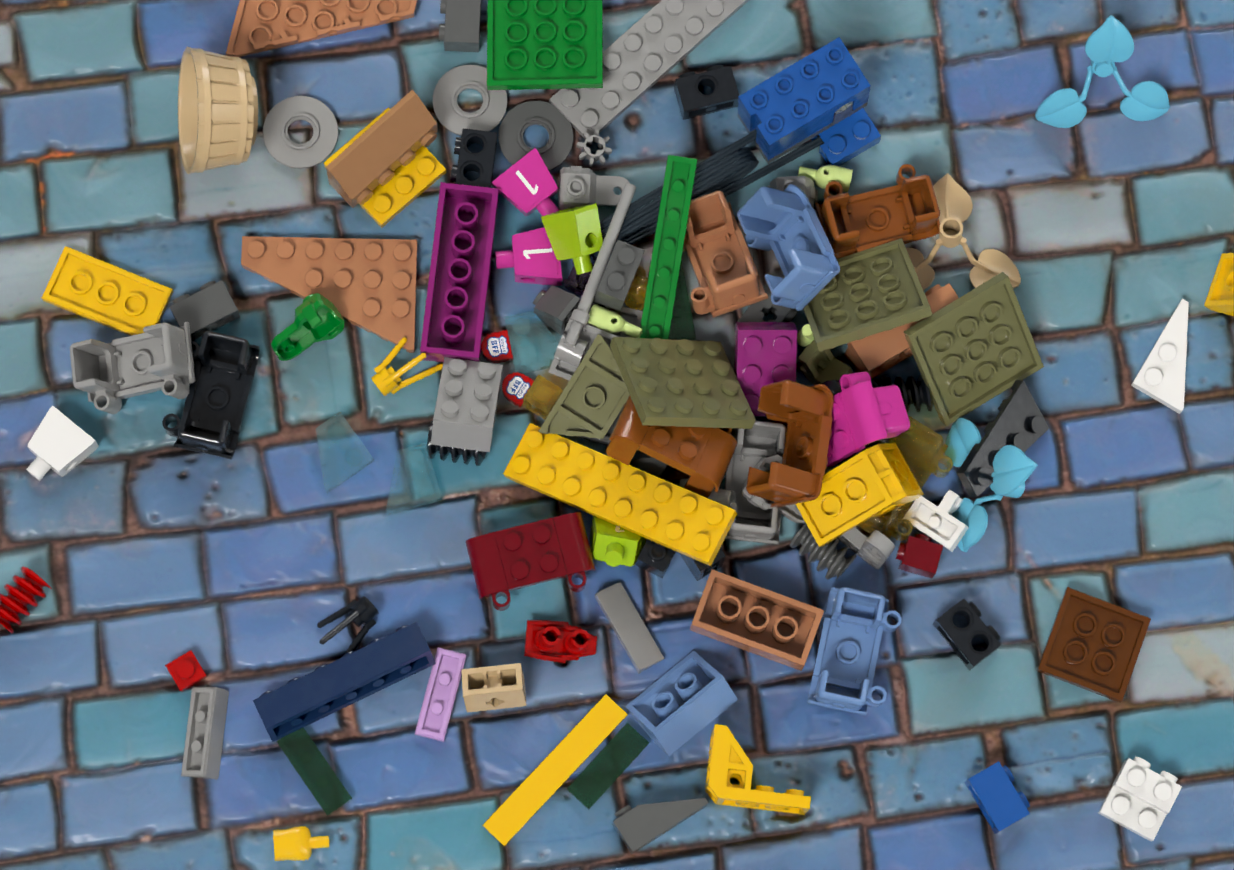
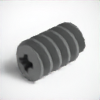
M807 524L799 530L790 543L791 548L801 544L800 556L810 553L808 558L809 564L819 561L816 568L818 572L827 568L828 571L825 576L827 580L835 576L837 580L857 557L854 554L846 558L845 555L848 550L846 546L837 550L838 538L819 547Z

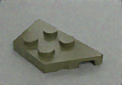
M598 334L539 429V432L603 439L630 394L614 355L602 335Z

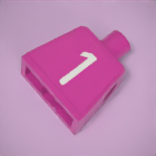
M536 148L492 181L493 188H498L499 193L526 217L536 209L542 216L560 211L550 199L558 192L559 188Z
M544 227L513 235L512 250L495 251L496 269L514 268L515 282L562 286L561 261L556 259Z

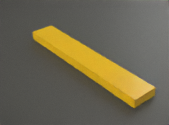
M605 694L482 826L505 847L628 714Z

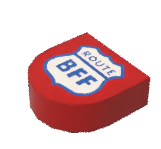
M507 330L491 333L483 339L481 352L487 361L501 363L513 360Z
M513 372L504 378L502 393L508 401L521 408L537 385V382L522 373Z

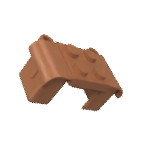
M715 191L692 199L682 252L686 251L700 286L691 292L694 311L700 315L710 312L714 318L768 299V294L765 293L752 256L734 217L731 204L727 202L722 191Z

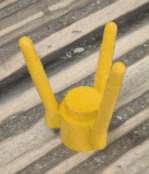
M403 337L383 362L374 368L377 374L371 377V379L384 396L390 392L394 395L400 389L442 370L443 363L401 381V375L426 358V353H421L397 371L392 366L386 369L407 342V338Z

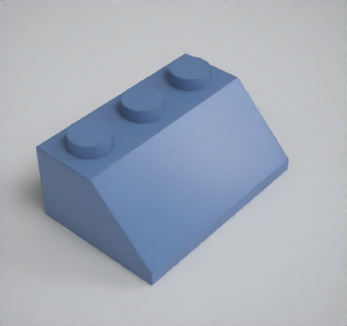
M693 650L625 707L654 743L668 756H671L738 699L725 678Z

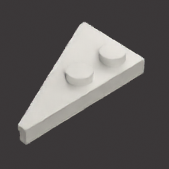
M1184 299L1178 304L1131 384L1134 388L1179 414L1184 409L1189 302Z

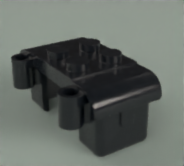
M206 331L202 334L200 346L196 342L191 341L192 349L196 350L193 354L195 382L189 386V394L186 398L182 417L180 419L175 414H168L163 418L162 424L168 435L177 437L173 447L232 460L254 380L260 347L249 344L248 340ZM170 423H177L174 428H168Z

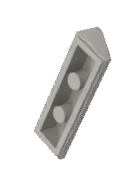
M621 582L595 594V599L638 674L664 660L662 653Z
M192 687L181 776L214 780L219 778L229 696L228 690L218 687Z

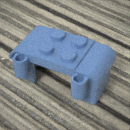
M790 184L784 191L763 186L737 212L738 220L746 234L745 242L747 246L764 251L772 249L785 278L768 274L764 276L772 293L771 301L774 305L801 311L840 272V266L834 255L835 253L815 210L812 208L807 195L796 185Z
M831 587L807 703L866 716L867 706L879 707L887 697L885 689L881 686L872 687L883 631L894 632L901 624L902 619L897 611L886 612L889 600L885 599L883 595L847 587L840 589ZM887 618H893L896 625L888 624ZM872 693H878L881 696V700H874Z

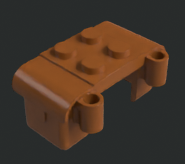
M904 164L897 173L896 186L849 196L848 192L842 194L843 187L839 182H829L824 191L823 204H818L817 202L815 206L819 221L832 246L836 259L901 238L904 244L938 235L940 210L930 176L920 175L915 177V168L912 165ZM902 174H906L910 178H905L902 176ZM829 191H834L837 195H832Z
M783 380L761 387L758 411L766 413L768 419L788 425L782 464L771 462L770 473L749 467L747 492L751 495L776 502L771 503V507L778 508L812 501L820 495L823 476L828 465L829 441L832 436L833 394L826 385L818 384L809 387L791 380Z
M629 395L610 436L606 453L608 456L629 465L636 451L639 450L690 475L683 488L708 498L713 490L718 492L737 447V441L731 435L732 428L642 425Z

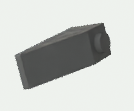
M706 798L641 804L633 809L630 805H627L614 814L617 819L613 821L612 825L632 855L705 808L709 802Z

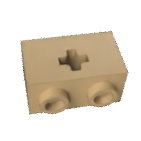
M521 663L461 669L463 698L467 713L527 706L525 679Z

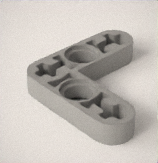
M854 527L838 537L842 543L875 569L882 567L895 548L893 542L877 530H874L869 537H866Z

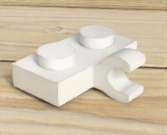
M951 490L945 494L939 506H936L922 496L917 498L903 517L905 522L953 552L969 529L967 525L951 515L963 502V499Z

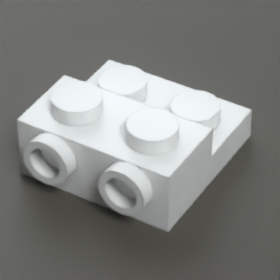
M1135 756L1134 760L1128 758L1124 761L1098 814L1152 842L1166 815L1170 812L1182 786L1176 783L1178 778L1166 771H1161L1158 774L1149 769L1151 764L1148 761Z

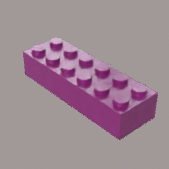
M440 183L420 354L426 353V358L423 360L444 362V357L480 362L499 202L498 188Z

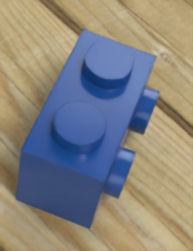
M999 761L964 782L994 834L1030 814L1027 809L1030 807L1027 798L1021 791H1016L1012 784L1014 777L1006 765L1002 767Z

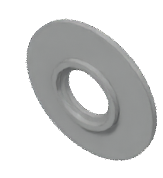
M462 65L449 70L436 84L433 92V109L439 122L454 134L462 136L463 128L490 132L501 122L505 115L507 93L506 90L487 89V68L478 65ZM466 89L478 91L483 98L480 109L472 113L461 110L457 104L458 95Z
M307 96L290 97L276 104L268 113L263 126L264 143L270 155L285 166L298 169L313 167L328 158L334 150L338 139L337 121L332 111L321 101ZM304 120L313 127V136L305 144H296L288 137V128L295 121Z

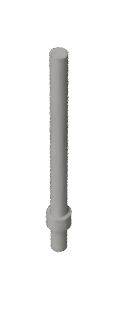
M625 184L577 309H573L569 320L571 325L564 344L569 347H575L582 327H586L589 320V309L637 188L633 184Z

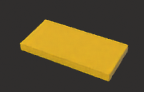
M65 246L41 299L132 336L145 333L143 332L144 327L160 323L174 291L172 288Z

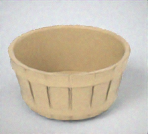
M186 47L182 55L178 84V133L183 167L187 174L203 173L206 170L229 165H240L249 158L251 146L255 143L258 128L257 87L254 77L251 76L248 62L240 59V57L204 51L201 48Z

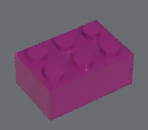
M736 322L734 373L754 416H766V413L758 411L762 386L783 380L796 382L797 328L794 322Z

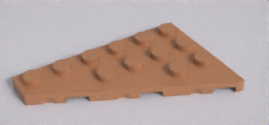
M240 0L226 56H246L414 18L418 0Z
M242 236V268L290 290L291 293L303 299L311 294H321L334 304L341 316L347 319L348 322L367 332H372L378 335L379 338L387 342L390 341L395 345L405 337L407 342L402 348L409 353H415L417 240Z

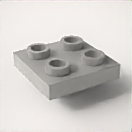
M568 321L548 373L570 381L598 334L603 336L609 347L612 338L618 336L587 324L586 327H582L575 347H569L564 344L571 322Z

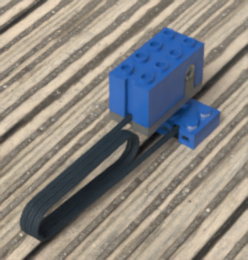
M840 37L738 96V118L747 130L748 135L696 165L691 200L719 190L726 197L820 146L819 153L827 165L840 166L880 142L881 135L864 110L868 103L871 85ZM810 139L812 140V141L808 142L807 144H805V145H803V146L797 148L796 150H794V151L788 153L789 151H791V150H793L794 148L800 146L801 144L805 143L806 141H808V140H810ZM756 140V146L768 165L748 175L757 167L759 161L750 148H741ZM663 185L630 204L617 240L633 245L655 233ZM614 214L600 222L603 241ZM599 251L590 254L593 260L596 261Z

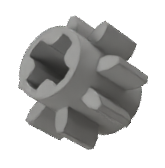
M596 130L595 135L591 136L584 132L585 142H577L576 145L577 148L583 149V152L579 155V160L586 157V159L590 160V167H592L594 161L598 160L601 164H605L604 153H612V149L605 145L609 142L610 137L608 136L603 139L599 136V130ZM592 142L598 143V148L602 150H597L596 154H591L589 147H591Z

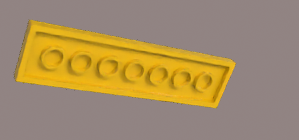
M529 423L503 473L506 478L706 565H712L737 516V512L734 509L631 465H626L558 434L539 432L541 427Z

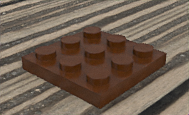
M1067 587L1037 671L1121 703L1151 618Z

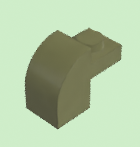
M815 340L798 357L802 364L799 369L813 385L822 384L828 380H840L842 375L854 373L851 367L836 359L830 349L819 352Z

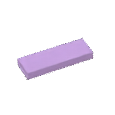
M437 647L434 659L436 664L432 666L415 735L444 742L462 676L461 669L464 668L467 657L466 654Z

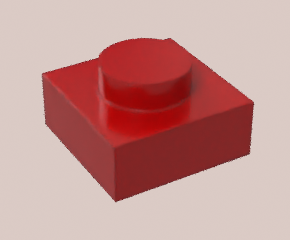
M192 650L165 665L181 692L207 677Z

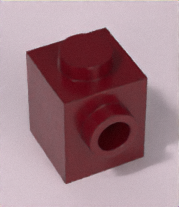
M915 534L914 537L909 536L905 543L900 542L895 558L900 560L898 569L932 579L937 571L943 545L931 542L932 539L925 535Z

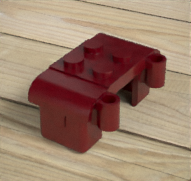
M580 512L495 531L465 541L479 599L492 596L493 606L499 611L509 608L511 603L509 591L567 577L570 590L580 592L586 586L585 573L589 570H596ZM580 578L583 582L580 585H575L572 579ZM500 596H503L507 599V601L503 604H500L496 601V599Z

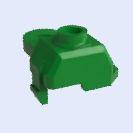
M321 294L308 295L303 300V303L295 309L294 323L272 340L271 347L279 360H291L315 342L332 340L344 330L345 321L334 304Z

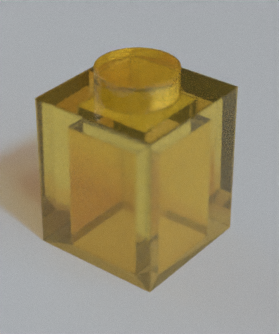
M538 375L523 397V407L545 420L562 394L563 389Z

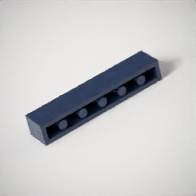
M415 622L398 628L396 632L384 638L375 639L369 645L357 651H350L330 664H323L303 677L293 678L286 685L276 690L266 691L259 698L253 700L272 742L436 663L418 624Z

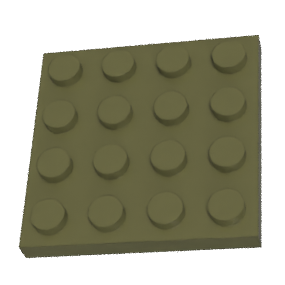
M902 238L837 259L840 272L803 309L819 352L933 316Z
M1004 272L932 314L933 316L925 318L903 332L922 378L931 392L938 416L945 426L950 425L958 418L963 417L1009 389L1016 380H1023L1044 367L1009 277Z
M633 337L612 338L610 348L642 425L753 428L756 421L721 342Z

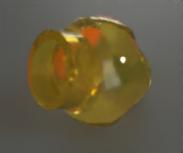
M640 265L624 302L629 308L636 310L643 309L648 280L645 269Z

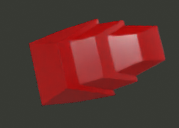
M527 620L524 656L565 663L566 660H579V657L596 654L597 636L589 634L581 627L569 625V622Z

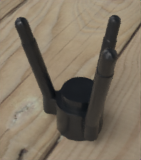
M362 596L358 601L354 599L346 607L317 624L318 628H322L343 615H348L346 619L320 639V644H325L353 622L358 627L362 624L364 625L346 653L356 650L369 629L376 624L373 618L379 614L375 606L365 596Z

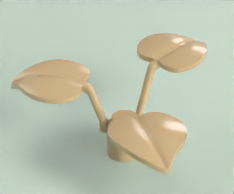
M944 175L933 186L940 210L939 239L936 240V244L925 260L919 250L906 248L923 290L928 288L935 278V272L928 264L933 260L940 246L954 248L959 244L962 245L970 263L974 265L969 274L970 282L974 288H977L1001 272H1004L1009 277L1013 288L1018 287L1021 283L1019 271L1007 255L995 249H985L980 253L978 261L973 257L966 243L967 239L962 237V223L972 213V200L969 194L956 183L951 175Z

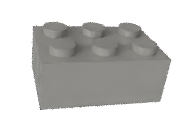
M444 357L433 417L432 445L490 452L503 365Z

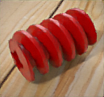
M24 566L20 568L24 578L14 575L12 579L16 586L13 587L6 584L4 588L8 595L0 594V624L11 634L14 632L10 625L11 622L18 625L22 624L18 614L30 615L27 604L37 607L38 603L35 596L46 598L43 587L52 589L34 571Z

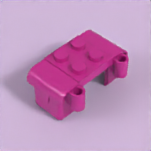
M867 372L841 376L840 386L842 391L833 396L832 436L828 446L827 467L840 463L864 449L865 445L871 442L896 437L910 428L909 417L898 386L890 385L873 388L871 377Z

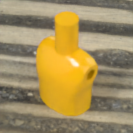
M306 826L273 830L275 861H305L311 857L312 849L329 848V835L311 837L310 830Z

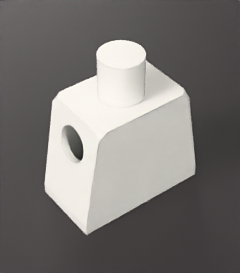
M52 405L28 443L27 447L36 456V459L26 470L39 481L50 469L63 477L99 446L96 440Z

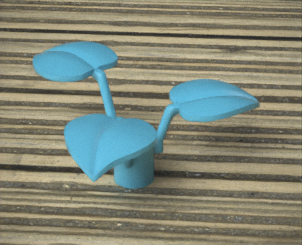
M1110 15L1086 41L1085 51L1086 55L1090 58L1091 65L1087 67L1088 73L1082 94L1078 97V93L1072 88H1065L1052 93L1040 104L1035 113V118L1040 122L1057 128H1070L1079 124L1087 113L1086 106L1082 102L1087 97L1094 73L1099 77L1114 75L1122 92L1127 96L1120 102V110L1129 119L1135 121L1156 119L1169 110L1170 104L1167 91L1159 83L1153 81L1141 82L1136 84L1131 92L1126 88L1117 71L1115 62H1124L1130 58L1134 52V41L1128 29L1118 19Z
M958 418L951 426L945 442L946 458L955 467H961L974 445L981 442L978 428L968 419ZM1005 445L996 453L993 460L994 472L991 474L993 483L990 485L994 494L977 498L974 502L969 498H963L960 507L952 513L953 517L969 527L957 545L961 551L967 553L968 549L975 545L986 531L988 515L985 508L980 506L981 503L992 500L1001 501L1003 496L1019 498L1024 493L1025 481L1038 465L1018 447Z

